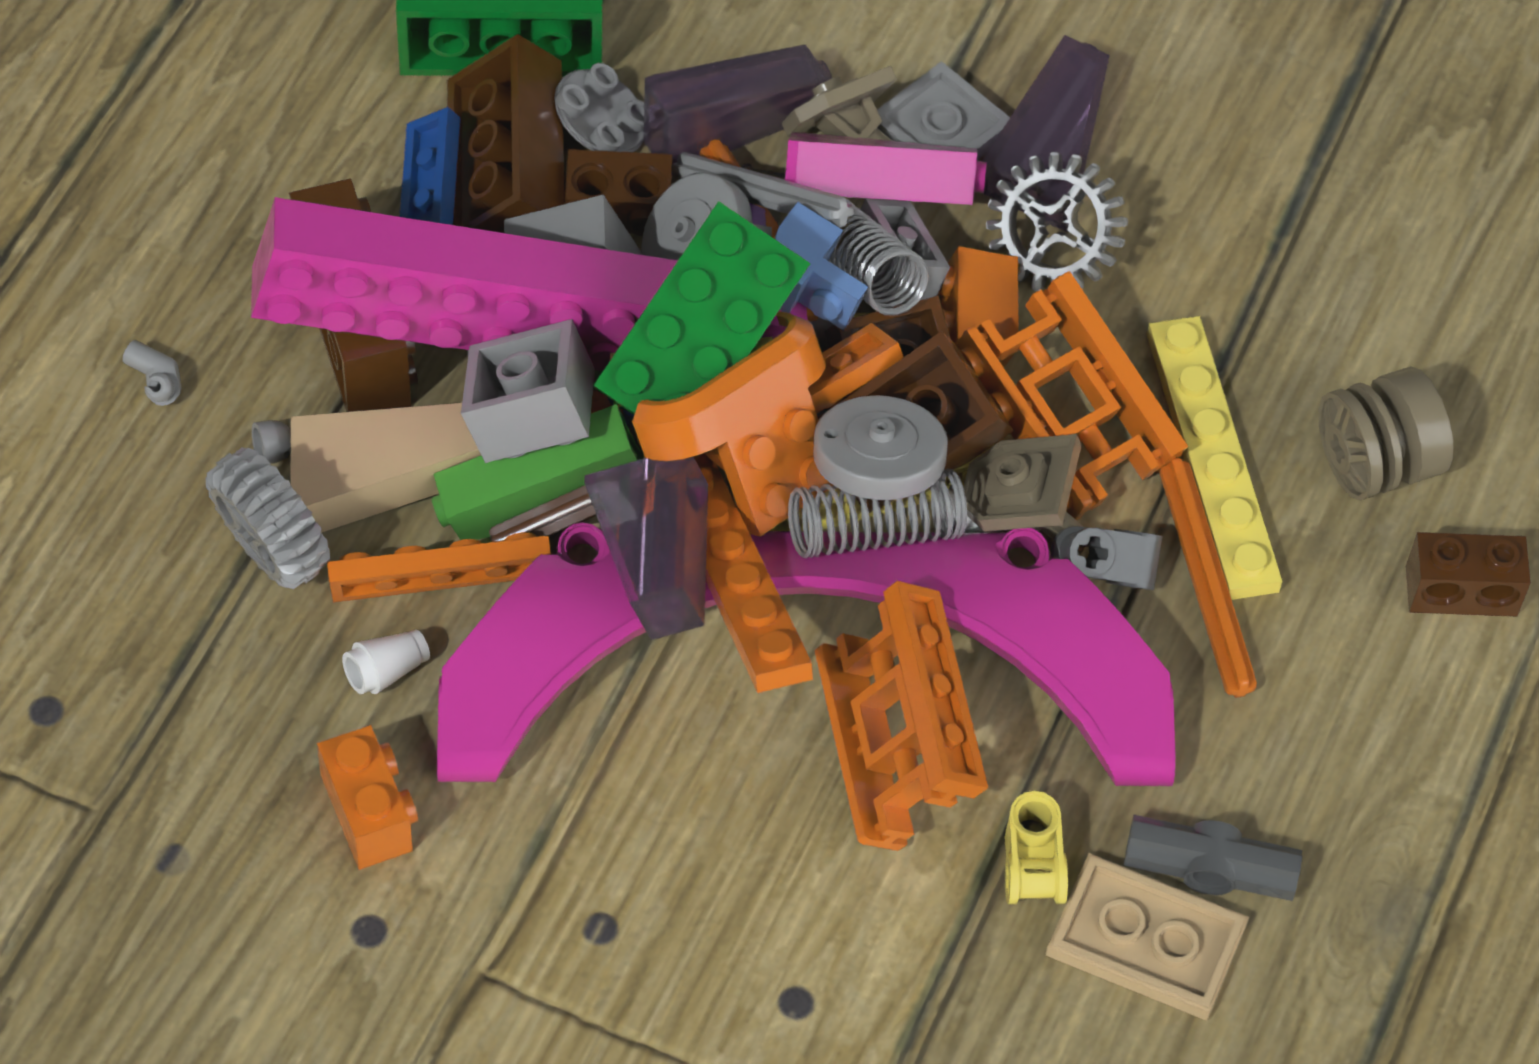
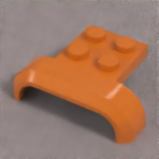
M779 311L776 316L779 325L786 326L787 328L779 336L687 395L667 401L643 400L639 402L632 421L644 456L647 459L656 461L681 460L700 455L717 447L740 515L749 533L760 537L788 518L790 494L796 487L809 489L812 485L819 488L823 484L833 486L821 475L814 462V434L819 420L808 387L823 374L825 361L813 325L808 320ZM817 491L811 492L814 499L816 498ZM801 495L799 499V510L803 508V499Z

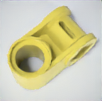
M1025 792L1018 796L1011 805L1005 832V892L1007 904L1016 905L1019 899L1053 898L1056 904H1066L1068 867L1066 854L1063 850L1060 807L1053 797L1044 792ZM1027 820L1037 821L1043 825L1045 830L1032 832L1025 829L1020 823Z

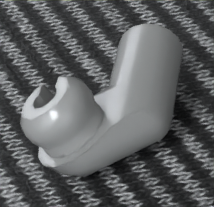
M137 340L130 342L123 354V363L146 374L147 386H144L147 397L153 403L160 406L169 405L174 402L182 389L177 362L173 358Z

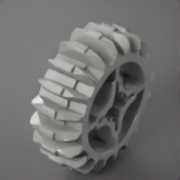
M1059 152L1050 153L1049 169H1045L1043 161L1039 156L1030 157L1029 165L1032 174L1028 175L1026 170L1020 165L1014 166L1011 172L1018 185L1015 187L1008 181H999L997 188L1000 192L1007 195L1008 198L1006 202L999 199H991L988 203V207L992 210L1002 212V219L986 221V229H1002L1003 238L994 239L989 242L990 249L997 250L1006 246L1010 252L1007 255L1018 257V263L1020 264L1018 268V283L1023 282L1030 272L1034 273L1032 281L1033 291L1043 289L1047 278H1051L1052 282V280L1068 271L1072 273L1083 289L1084 280L1081 272L1085 271L1093 281L1100 280L1102 273L1095 262L1099 260L1104 265L1111 267L1117 261L1114 255L1105 250L1107 245L1113 247H1123L1126 240L1124 238L1111 234L1112 227L1128 225L1127 217L1112 218L1111 208L1120 207L1125 204L1124 198L1119 196L1107 200L1104 193L1113 188L1115 181L1113 178H1107L1096 185L1093 180L1099 174L1101 168L1096 163L1087 167L1084 174L1079 173L1082 164V157L1079 155L1071 156L1066 169H1063L1062 157ZM1050 179L1064 180L1074 184L1069 192L1064 194L1053 205L1028 194L1036 185ZM1086 194L1091 199L1097 214L1098 228L1095 240L1088 236L1089 233L1080 226L1078 221V211L1083 204L1082 200ZM1019 207L1025 210L1024 213L1032 219L1035 225V235L1029 244L1031 247L1028 251L1023 247L1017 232L1016 224ZM1066 209L1064 213L1068 220L1064 221V223H1069L1067 231L1070 234L1057 232L1047 238L1049 232L1046 227L1051 224L1045 223L1046 215L1043 213L1046 212L1053 215ZM1058 242H1064L1073 248L1077 247L1086 253L1079 261L1069 266L1056 267L1040 262L1046 252H1050L1052 247Z
M242 447L235 453H229L216 462L217 466L207 472V477L205 478L209 498L215 504V510L224 520V525L232 532L235 540L240 543L247 556H250L258 568L264 570L271 580L276 581L279 586L295 589L303 582L306 584L316 577L330 559L327 539L322 535L321 527L314 520L312 512L306 507L301 496L291 487L289 480H286L280 474L277 467L272 466L265 456L250 448Z

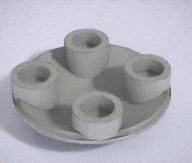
M597 63L590 70L573 71L560 81L555 92V106L562 124L586 148L593 151L634 152L643 143L647 127L652 122V112L644 102L637 100L635 95L618 80L616 72L610 66Z

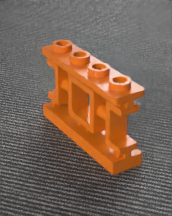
M1068 271L1052 280L1047 289L1043 291L1040 289L1032 294L1025 305L1036 321L1032 325L1004 340L989 318L981 322L979 327L974 325L966 329L956 345L1014 430L1011 435L1015 440L1071 434L1078 435V438L1093 458V461L1077 470L1072 483L1066 512L1075 520H1078L1088 510H1093L1100 506L1108 496L1096 478L1097 476L1128 459L1141 479L1144 480L1154 472L1158 474L1160 468L1169 464L1174 458H1179L1188 448V445L1072 273ZM1056 327H1058L1073 350L1053 361L1039 339L1054 332ZM1021 351L1034 372L1020 379L1015 385L1000 361ZM1069 371L1095 410L1063 428L1037 389ZM1117 414L1132 438L1112 449L1098 427L1113 419Z
M896 581L883 591L885 600L878 604L883 626L882 631L870 640L842 633L836 638L838 646L822 643L815 649V655L857 840L863 845L900 851L908 844L907 839L914 835L909 809L924 798L925 803L951 808L958 803L956 795L974 799L989 787L940 591ZM898 656L900 663L895 666L893 659ZM874 674L875 682L870 684L869 677ZM900 700L906 728L892 738L885 711ZM922 753L924 762L918 765L916 756ZM895 772H897L898 776L896 783L893 782L892 777Z

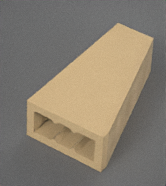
M462 403L291 417L290 485L301 496L306 507L312 512L314 520L321 527V533L437 495L439 492L434 473L481 456L461 415Z

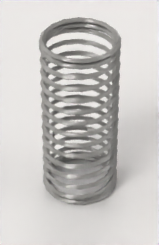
M846 199L847 204L852 205L854 210L853 216L847 219L846 224L851 222L853 224L848 225L843 230L837 245L841 238L850 229L852 230L844 238L837 250L835 247L829 262L868 286L863 300L874 310L883 315H899L909 311L920 301L927 289L929 275L926 263L921 256ZM857 243V245L855 246V248L850 252V250L852 249L853 245ZM863 247L860 253L856 255L858 250ZM900 256L901 260L899 268L894 277L892 278V280L889 281L883 287L872 290L873 288L879 287L881 284H883L886 280L890 278V276L897 267ZM892 258H894L893 265L887 273V275L883 277L881 280H879L877 283L872 284L875 280H877L880 276H882L885 273V271L891 264ZM906 259L904 275L902 276L898 284L895 285L888 292L879 295H874L885 291L887 288H889L892 284L896 282L897 278L903 270L904 262ZM886 262L881 271L877 273L878 269ZM910 265H911V266H912L911 274H910L909 280L907 281V283L905 284V286L903 287V289L900 290L897 294H895V295L892 296V297H889V298H886V299H881V298L890 296L893 292H895L897 289H899V288L901 287V285L903 284V282L905 281V279H906L907 276H908L909 269H910ZM917 268V277L915 280V284L913 285L909 293L905 295L903 298H901L899 301L890 304H885L896 300L898 297H900L903 293L907 291V289L914 280ZM919 283H920L919 289L917 290V292L915 293V295H914V297H913L912 299H910L906 304H904V305H902V306H899V307H897V308H892V307L901 305V304H902L903 302H905L908 298H910V297L913 295V293L915 292V290L917 289V287H918V285H919Z
M949 468L944 469L941 477L929 487L931 490L932 517L936 528L935 536H932L930 533V515L925 490L919 493L920 516L924 529L923 538L918 534V515L914 496L908 497V515L913 532L911 539L906 534V515L902 498L896 499V514L901 532L900 541H897L894 535V516L890 500L884 501L886 526L889 533L888 542H885L883 538V523L878 500L872 499L873 519L877 533L876 544L871 539V524L866 504L867 498L859 497L862 525L865 534L864 546L859 540L855 495H850L841 490L838 496L835 491L837 487L834 485L831 487L829 484H823L821 488L812 485L809 489L796 487L790 494L788 503L791 538L798 554L806 559L813 556L818 557L821 551L829 556L833 549L835 552L842 554L845 548L853 553L856 547L865 551L869 545L877 550L880 544L889 548L892 542L897 546H901L904 541L912 545L915 540L924 543L927 538L935 542L939 536L944 540H948V538L959 539L963 535L967 524V503L964 487L957 473ZM946 476L952 484L956 499L957 521L955 531H953L952 501L945 484ZM825 489L829 490L827 497L823 492ZM812 491H817L815 499L811 494ZM844 494L849 503L850 524L854 538L852 547H850L847 540V526L843 510ZM800 495L803 499L802 521L808 550L804 544L799 523ZM832 496L838 508V524L842 539L840 549L835 541V527L831 511ZM944 496H945L946 504H947L948 518H947V513H946V509H945ZM820 499H822L826 509V524L830 539L829 550L826 549L823 542V528L819 513Z

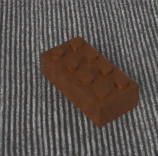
M351 178L289 192L290 200L371 212L367 197H357ZM319 328L346 412L411 407L410 385L418 384L416 367L412 354H416L415 342L388 340L377 336L334 332Z

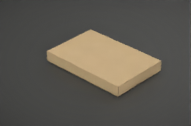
M1088 853L1048 944L1045 956L1208 1021L1247 926L1249 916Z

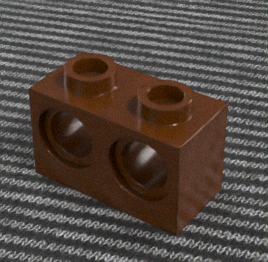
M568 149L565 204L604 195L628 233L643 236L651 210L661 195L671 186L672 154Z
M1417 532L1406 563L1409 613L1517 617L1531 584L1526 536Z

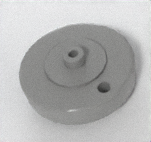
M698 172L681 178L661 195L651 210L644 228L642 255L679 260L718 201L752 223V213L748 199L737 185L713 173Z
M863 396L835 405L820 418L815 428L813 458L821 475L832 485L844 492L867 499L895 500L921 493L931 487L941 477L946 465L948 440L946 431L940 421L923 407L891 396Z

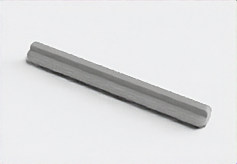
M688 152L679 154L677 163L672 164V174L677 175L679 180L693 173H713L737 185L743 191L749 203L789 214L795 204L799 202L839 228L846 226L847 218L853 216V206L847 204L846 198L840 195Z

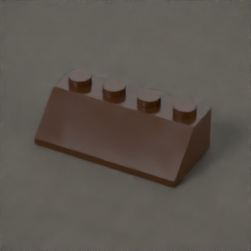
M519 34L447 79V107L460 117L453 225L504 233L505 219L565 204L563 124L555 106V92L562 80V61Z

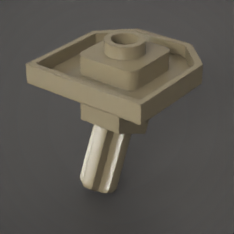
M891 65L846 83H842L840 77H836L813 88L814 97L807 103L794 109L782 122L787 136L789 137L791 132L807 133L819 128L825 135L892 141L877 128L882 120L874 105V102L897 80Z
M1071 434L999 441L971 461L963 486L967 503V517L984 532L1033 528L1036 531L1042 530L1052 539L1067 527H1083L1066 512L1082 446L1078 435ZM1079 545L1078 555L1083 552L1084 546Z

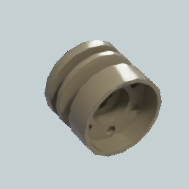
M1410 366L1379 376L1372 381L1371 386L1360 382L1353 384L1346 390L1338 389L1322 397L1318 410L1319 430L1323 448L1331 470L1340 486L1350 497L1361 501L1373 497L1380 491L1385 493L1397 488L1400 481L1413 484L1443 474L1450 469L1453 460V436L1449 417L1434 384L1422 370Z

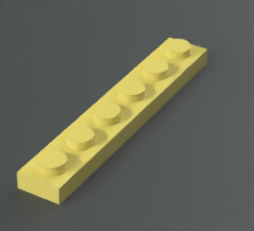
M1196 316L1149 323L1147 331L1149 345L1173 424L1188 445V448L1183 452L1184 461L1190 463L1231 599L1279 593L1283 581L1201 318Z

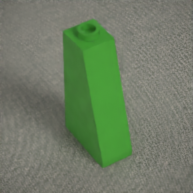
M615 404L591 413L589 437L578 439L571 444L555 445L527 452L517 458H503L485 463L482 456L434 473L439 495L432 497V504L441 526L444 528L451 525L460 540L484 539L490 537L489 530L493 526L640 461L645 456L621 410ZM652 490L608 511L659 499L657 490Z

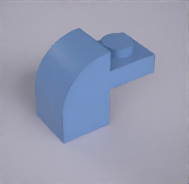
M799 202L795 204L782 221L774 239L811 264L780 310L790 313L799 302L809 308L819 318L831 322L844 331L854 317L868 286L829 262L843 230Z

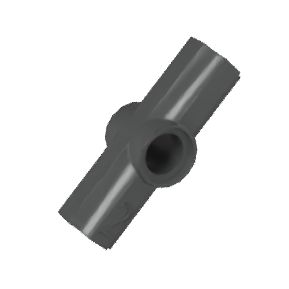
M1134 815L1126 846L1124 866L1183 878L1184 883L1189 888L1207 895H1224L1230 893L1233 889L1293 901L1303 856L1300 849L1243 838L1238 828L1222 821H1201L1191 827Z

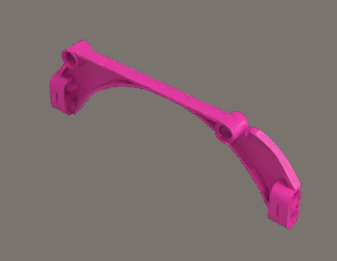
M577 523L566 528L561 534L558 542V555L540 554L484 615L442 667V676H439L438 782H496L532 725L567 687L594 664L647 631L677 617L716 605L682 530L599 529L593 524ZM1012 529L1008 533H963L959 539L948 538V540H944L939 536L935 542L927 538L924 543L915 540L912 545L904 541L901 546H897L892 542L889 548L880 544L877 550L869 545L865 551L856 547L853 553L845 548L842 554H839L833 549L829 556L821 551L818 557L813 556L807 559L802 558L796 551L790 531H768L761 537L750 534L779 595L818 594L845 596L881 603L885 600L883 591L896 581L940 591L948 626L977 640L1013 664L1047 693L1079 729L1115 786H1173L1175 778L1174 697L1169 671L1109 599L1070 560L1051 559L1049 561L1047 541L1035 529ZM801 531L804 544H805V546H806V549L808 550L807 544H806V541H805V538H804V531ZM823 531V542L827 550H829L830 539L828 531ZM835 531V541L839 549L841 548L842 539L840 531ZM847 531V540L850 547H852L854 538L852 532ZM859 532V540L863 546L865 534L864 532ZM871 532V539L874 544L877 541V533ZM883 532L885 542H888V532ZM895 532L894 535L897 541H900L901 532ZM906 532L909 539L912 538L913 532ZM918 532L920 537L923 538L924 532ZM587 544L595 548L598 555L591 562L580 564L571 560L568 552L575 545ZM1013 548H1024L1031 552L1035 564L1025 568L1018 567L1010 561L1007 552Z

